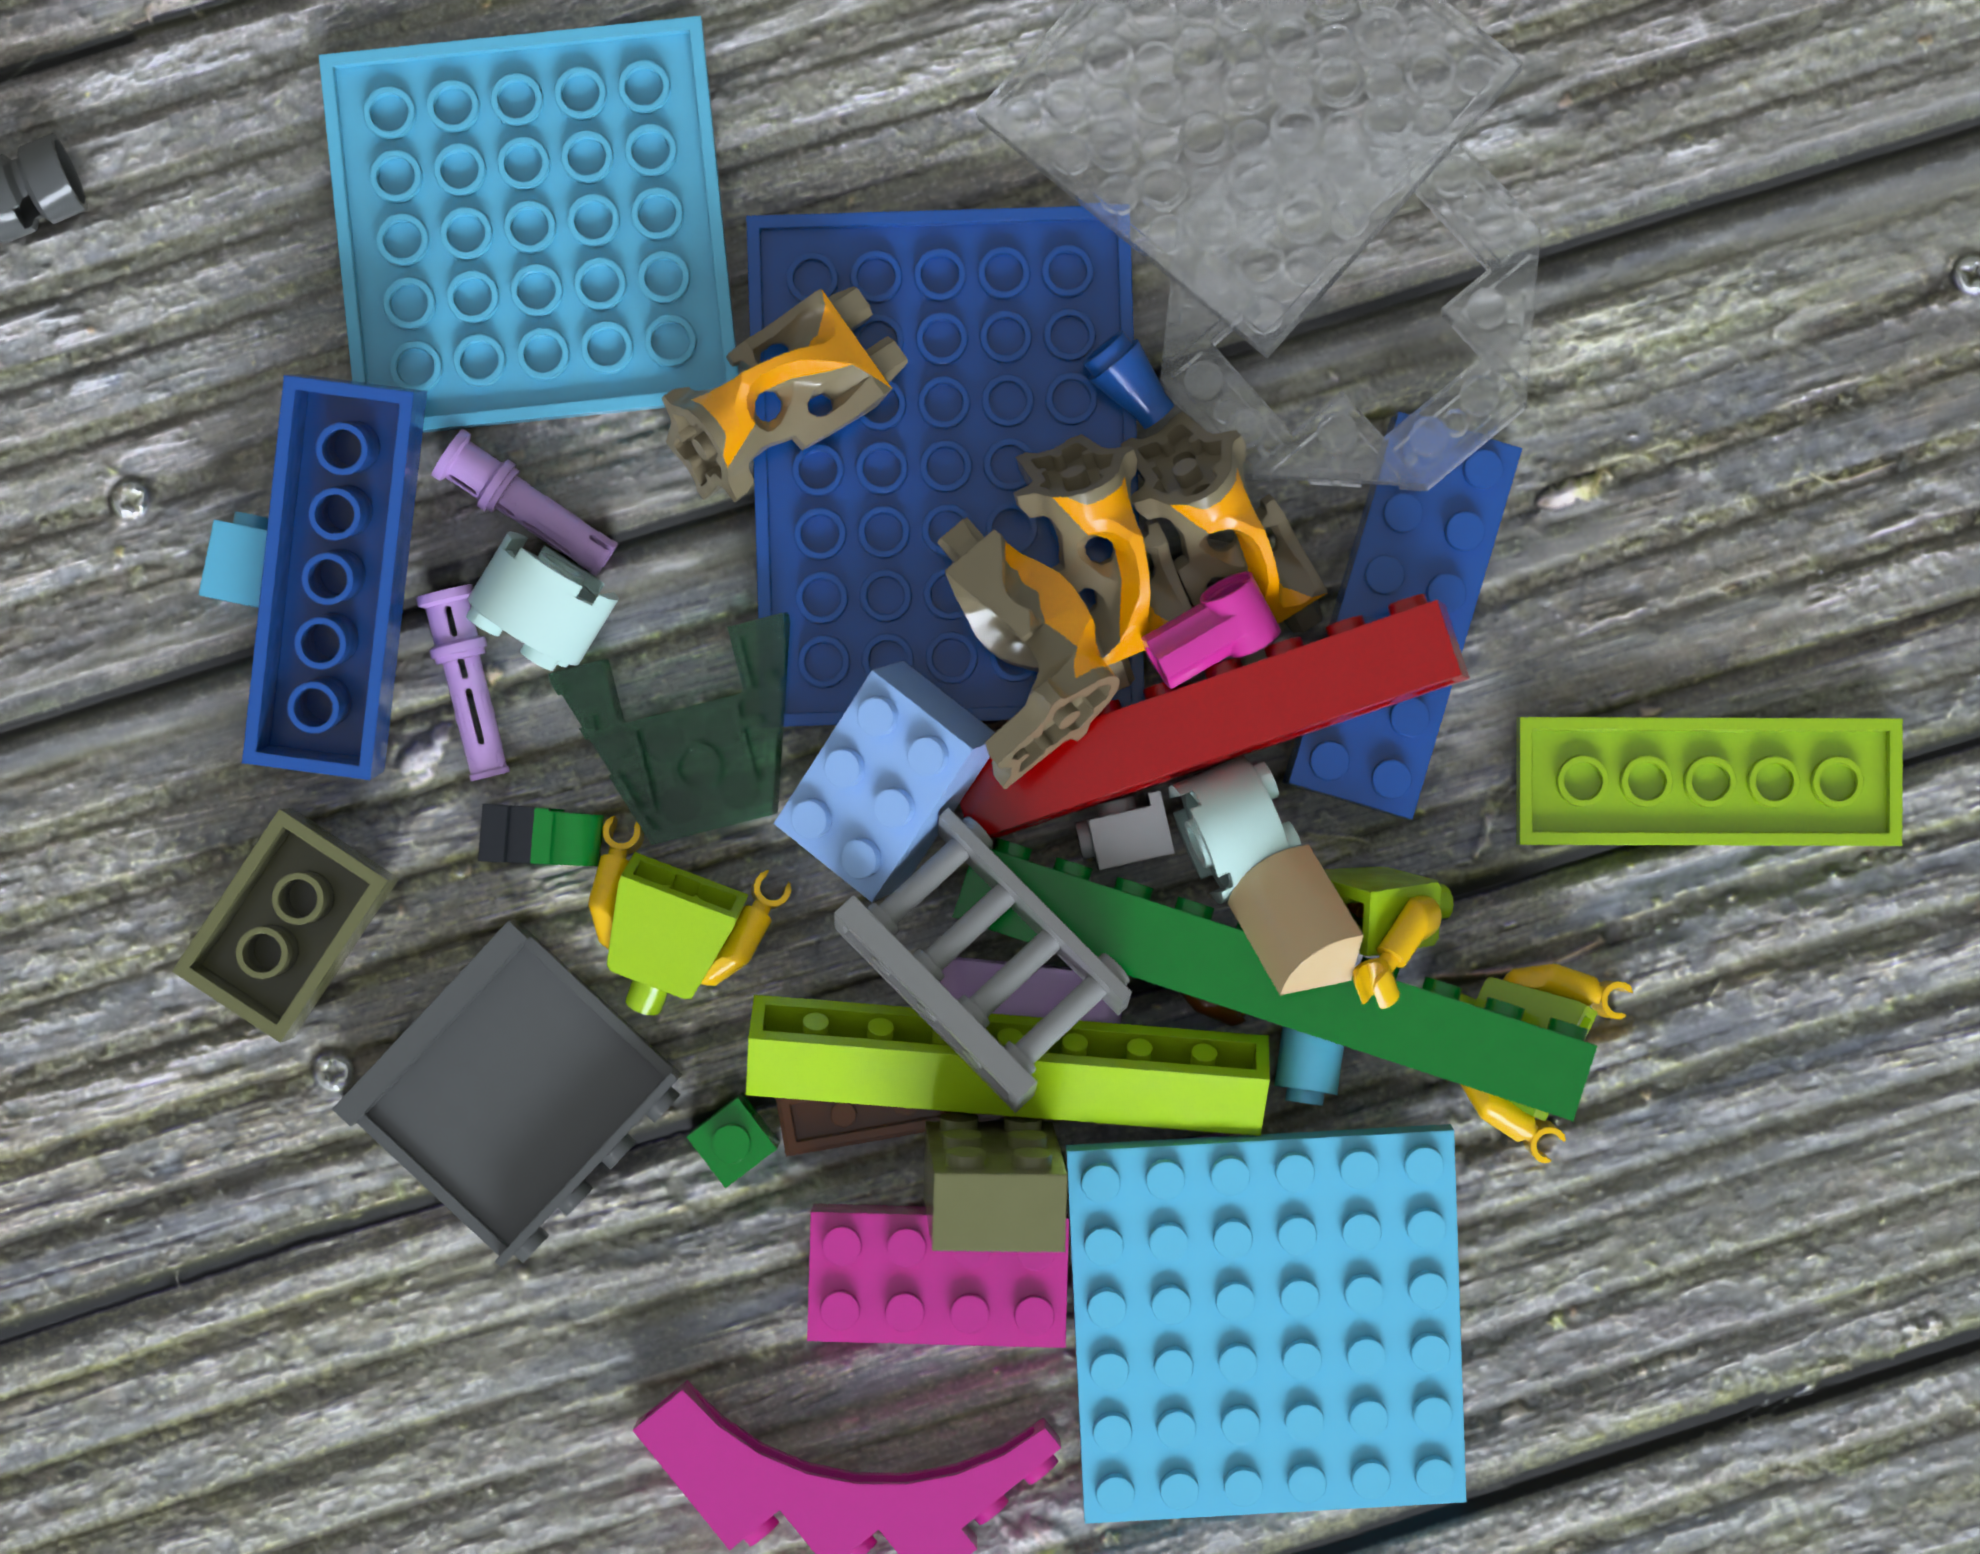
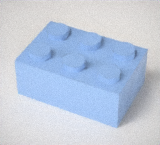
M905 661L874 669L865 680L773 824L870 902H874L892 894L913 874L938 836L939 816L947 808L954 812L990 758L985 742L995 732Z

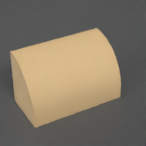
M1309 844L1275 853L1250 869L1233 889L1228 905L1279 995L1351 981L1363 934Z

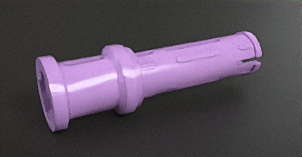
M464 429L460 430L440 457L431 476L439 481L447 478L477 498L476 506L483 511L489 510L493 513L496 509L559 552L570 557L596 577L619 543L611 540L600 531L598 532L566 508L537 491L529 483L518 477L520 471L516 469V464L510 460L500 462L472 443L469 432Z
M472 584L424 594L416 597L418 607L425 608L434 642V647L429 650L431 660L435 659L436 665H443L455 720L471 774L469 775L470 781H476L508 773L510 769L506 764L495 718V710L491 702L480 657L481 654L486 653V638L478 635L476 625L466 618L471 608L468 597L473 590ZM448 607H451L457 630V636L455 637L452 636L446 612ZM464 659L468 674L466 679L462 676L459 660ZM468 689L472 690L484 738L483 744H480L467 696Z

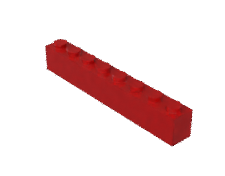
M1425 594L1411 596L1388 605L1390 613L1388 617L1365 624L1363 615L1335 622L1326 627L1327 638L1306 645L1303 644L1302 637H1294L1274 643L1264 648L1266 659L1245 666L1242 665L1240 658L1216 663L1204 670L1205 680L1185 687L1179 684L1170 689L1164 682L1155 684L1143 690L1144 701L1122 708L1119 699L1111 700L1090 723L1086 735L1078 741L1069 739L1063 742L1006 790L994 777L993 760L990 757L960 801L964 818L969 816L974 819L987 832L991 840H995L996 838L1052 821L1468 680L1470 677L1447 607L1439 600L1427 602Z

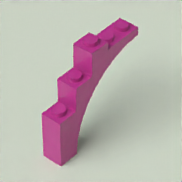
M688 1380L640 1417L632 1430L729 1551L743 1539L749 1547L763 1539L779 1524L774 1514L780 1510L815 1554H866L877 1543L873 1534L878 1530L898 1554H972L977 1550V1536L967 1524L975 1519L979 1525H982L992 1519L1009 1502L1004 1494L1023 1479L1031 1485L1044 1477L1058 1463L1059 1460L1054 1454L1061 1449L1059 1435L1043 1417L1004 1444L955 1464L908 1473L853 1472L810 1463L762 1443L724 1417Z

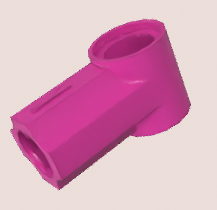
M1239 572L1216 582L1202 593L1200 604L1141 637L1150 661L1170 689L1228 656L1238 658L1252 654L1264 648L1279 636L1281 632L1280 627L1251 572Z

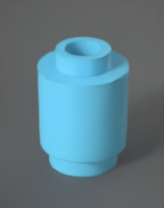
M1282 1026L1274 1086L1287 1088L1286 1101L1323 1106L1325 1094H1338L1344 1046Z

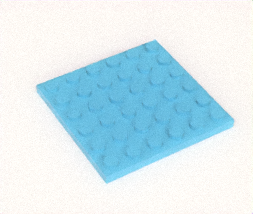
M701 16L319 55L352 381L427 391L423 433L666 408L662 397L673 389L689 387L694 391L708 390L719 387L739 375V367H732L726 359L727 354L736 348Z
M1451 1124L1261 1134V1136L1240 1135L1066 1145L1085 1524L1466 1502L1455 1136Z

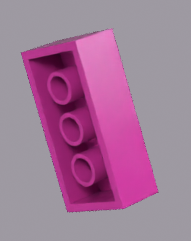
M814 1203L810 1216L807 1341L1066 1348L1068 1212L1066 1211L1065 1252L932 1251L925 1206Z

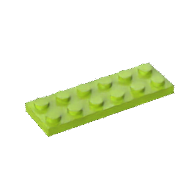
M1516 718V845L1902 846L1903 718Z

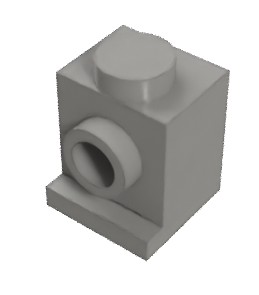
M1161 790L1145 793L1148 806L1137 808L1134 796L1098 804L1099 817L1076 822L1075 828L1083 860L1095 857L1097 869L1103 870L1175 853Z

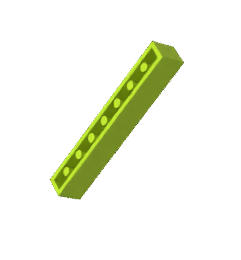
M754 995L748 1036L746 1095L1261 1136L1270 1082L1269 1035L1079 1020L1033 1064L1036 1071L1031 1076L1037 1081L1035 1094L1015 1113L912 1007ZM991 1013L987 1017L990 1024L985 1029L1004 1047L1008 1042L1013 1044L1019 1042L1043 1017Z

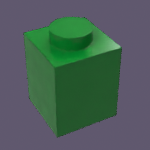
M743 1092L695 1127L687 1136V1139L725 1188L777 1150L780 1144V1140Z

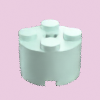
M512 531L507 532L468 597L472 607L467 613L466 618L480 629L494 636H500L504 630L523 642L524 645L520 649V653L544 669L553 671L557 665L567 668L568 665H579L619 600L618 596L614 592L599 594L604 583L565 556L545 545L537 556L523 549L528 537Z
M1240 756L1169 786L1170 799L1178 796L1182 797L1184 809L1174 812L1173 815L1184 846L1200 879L1213 875L1219 885V889L1210 892V895L1218 904L1229 900L1235 886L1259 862L1280 851L1302 846L1291 822L1281 823L1272 799L1279 796L1278 788L1269 767L1264 761L1252 765L1245 757Z

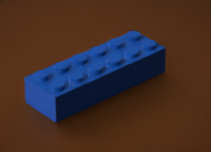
M304 374L284 375L242 763L364 780H372L385 771L427 391Z
M1403 412L1396 413L1388 424L1329 625L1359 615H1363L1365 624L1390 616L1388 605L1411 596L1425 594L1427 602L1439 600L1446 605L1462 653L1522 448ZM1452 685L1295 738L1282 783L1402 819H1413Z

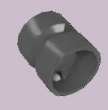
M54 133L20 146L16 159L11 160L4 154H0V242L3 245L36 232L39 227V220L42 218H46L55 224L88 210L87 199L78 174L64 146Z

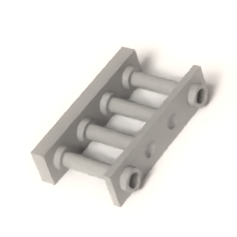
M947 808L939 816L938 835L946 844L879 906L871 903L866 908L854 895L850 897L834 912L835 929L1016 1113L1035 1094L1037 1081L1031 1076L1036 1071L1033 1064L1101 999L1117 1015L1122 1013L1128 1007L1132 994L1126 987L1130 979L1121 966L1109 955L1102 953L1097 957L989 849L993 842L987 832L974 819L966 816L961 821ZM966 862L992 889L924 952L917 949L911 954L895 938V935L899 932L897 924L958 867ZM1011 907L1037 935L970 998L962 995L956 1000L940 983L944 978L942 970ZM1056 953L1083 981L1016 1044L1008 1042L1003 1047L985 1029L990 1024L987 1017Z

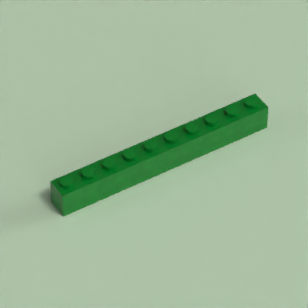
M996 838L993 849H990L1097 957L1102 953L1109 955L1129 976L1574 1121L1597 1050V1045L1585 1042L1588 1029L1552 1017H1550L1547 1029L1522 1021L1524 1008L1487 997L1483 1009L1459 1001L1462 988L1425 976L1422 988L1397 981L1400 970L1398 967L1392 973L1400 996L1396 1003L1385 1009L1379 1007L1375 995H1372L1367 1003H1361L1354 985L1353 975L1351 981L1279 995L1239 923L1237 922L1236 928L1212 921L1215 908L1182 897L1177 898L1174 908L1150 901L1154 888L1117 877L1114 888H1110L1089 881L1093 871L1092 868L1056 857L1053 869L1029 861L1033 849L1000 838ZM968 866L952 918L958 920L992 889L970 866ZM1011 907L987 928L988 930L1028 943L1037 935ZM1363 956L1361 962H1364L1371 958Z

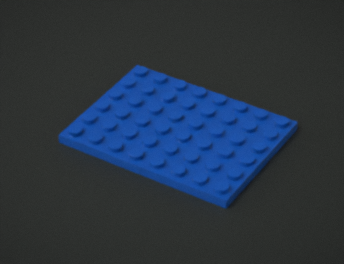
M1130 205L746 216L750 337L819 289H822L826 296L830 297L835 293L855 286L870 305L873 314L866 323L852 331L862 347L867 350L889 336L895 340L908 360L905 367L889 383L892 390L874 410L803 451L793 440H789L767 448L754 458L762 728L837 725L871 671L901 661H905L980 721L1010 720L1026 705L1038 673L1006 663L992 654L978 640L945 574V570L952 565V560L937 542L962 519L968 517L984 537L993 530H996L1009 545L1021 554L1037 560L1050 568L1054 567L1060 562L1058 537L1053 524L1045 516L1030 518L1016 503L1013 493L1026 487L1027 484L1024 482L1015 457L1026 452L1040 453L1054 449L1066 440L1080 434L1107 449L1122 447L1121 444L1129 438L1137 439L1136 418L1088 380L1091 373L1083 364L1085 359L1094 350L1120 331H1124L1131 341L1134 340ZM782 344L771 345L761 353V363L789 352L788 348ZM763 392L757 397L755 401L757 416L762 421L769 422L779 414L781 400L774 392ZM821 394L809 401L808 410L817 417L825 416L832 410L831 400ZM1137 471L1131 480V495L1138 490ZM1132 505V510L1137 525L1140 529L1139 513L1135 510V508ZM1093 537L1087 541L1085 551L1091 560L1102 562L1111 558L1113 546L1107 538ZM1084 588L1079 593V596L1089 610L1096 603L1094 590ZM1143 651L1128 657L1135 680L1130 686L1118 690L1111 699H1119L1122 708L1145 700L1143 693Z

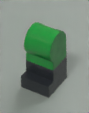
M483 803L478 861L598 866L601 857L604 815L565 812V809Z

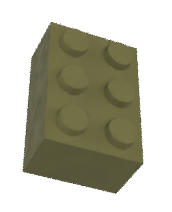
M279 809L172 972L279 1043L295 1037L399 878L295 809Z
M963 1112L944 1113L940 1115V1121H925L923 1195L932 1251L1065 1252L1068 1174L1052 1122H1042V1119L1004 1116V1122H978L977 1115Z

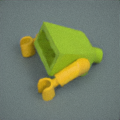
M612 816L605 821L603 826V837L610 847L608 854L601 855L588 906L598 942L609 949L607 968L613 973L632 979L625 1003L638 1013L654 1016L661 1013L668 993L682 999H692L700 984L717 986L747 965L772 922L768 916L771 909L783 905L790 897L792 891L791 883L787 882L779 899L768 900L762 895L760 885L762 880L766 878L769 870L761 872L753 881L751 887L754 902L751 906L745 905L749 894L637 853L636 851L642 846L644 841V830L638 821H636L633 837L628 842H615L613 833L617 827L618 819L616 816ZM634 853L630 861L626 859L627 855Z
M1390 867L1324 869L1363 934L1358 954L1380 956L1379 958L1361 962L1353 971V981L1361 1003H1367L1370 997L1375 995L1379 1007L1382 1009L1388 1008L1396 1003L1400 996L1392 972L1396 967H1405L1417 948L1434 946L1439 939L1441 921L1449 919L1453 912L1452 893L1446 885L1439 884L1438 880Z
M1553 963L1514 968L1506 974L1503 980L1488 977L1476 999L1461 992L1459 1001L1484 1009L1487 997H1491L1524 1008L1523 1022L1547 1029L1550 1017L1584 1027L1589 1032L1597 1015L1612 1019L1625 1018L1626 1014L1614 1012L1610 1009L1607 1002L1608 995L1613 989L1633 994V989L1626 982L1609 980L1599 982L1595 976ZM1461 1085L1480 1118L1514 1141H1522L1525 1149L1537 1161L1541 1163L1552 1161L1546 1154L1537 1150V1142L1542 1135L1552 1133L1563 1142L1566 1141L1565 1134L1552 1122L1546 1120L1549 1113Z

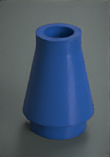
M1120 331L1106 340L1083 362L1091 373L1088 380L1136 418L1144 429L1157 423L1174 407L1173 402L1166 395L1139 340L1131 341L1124 331Z

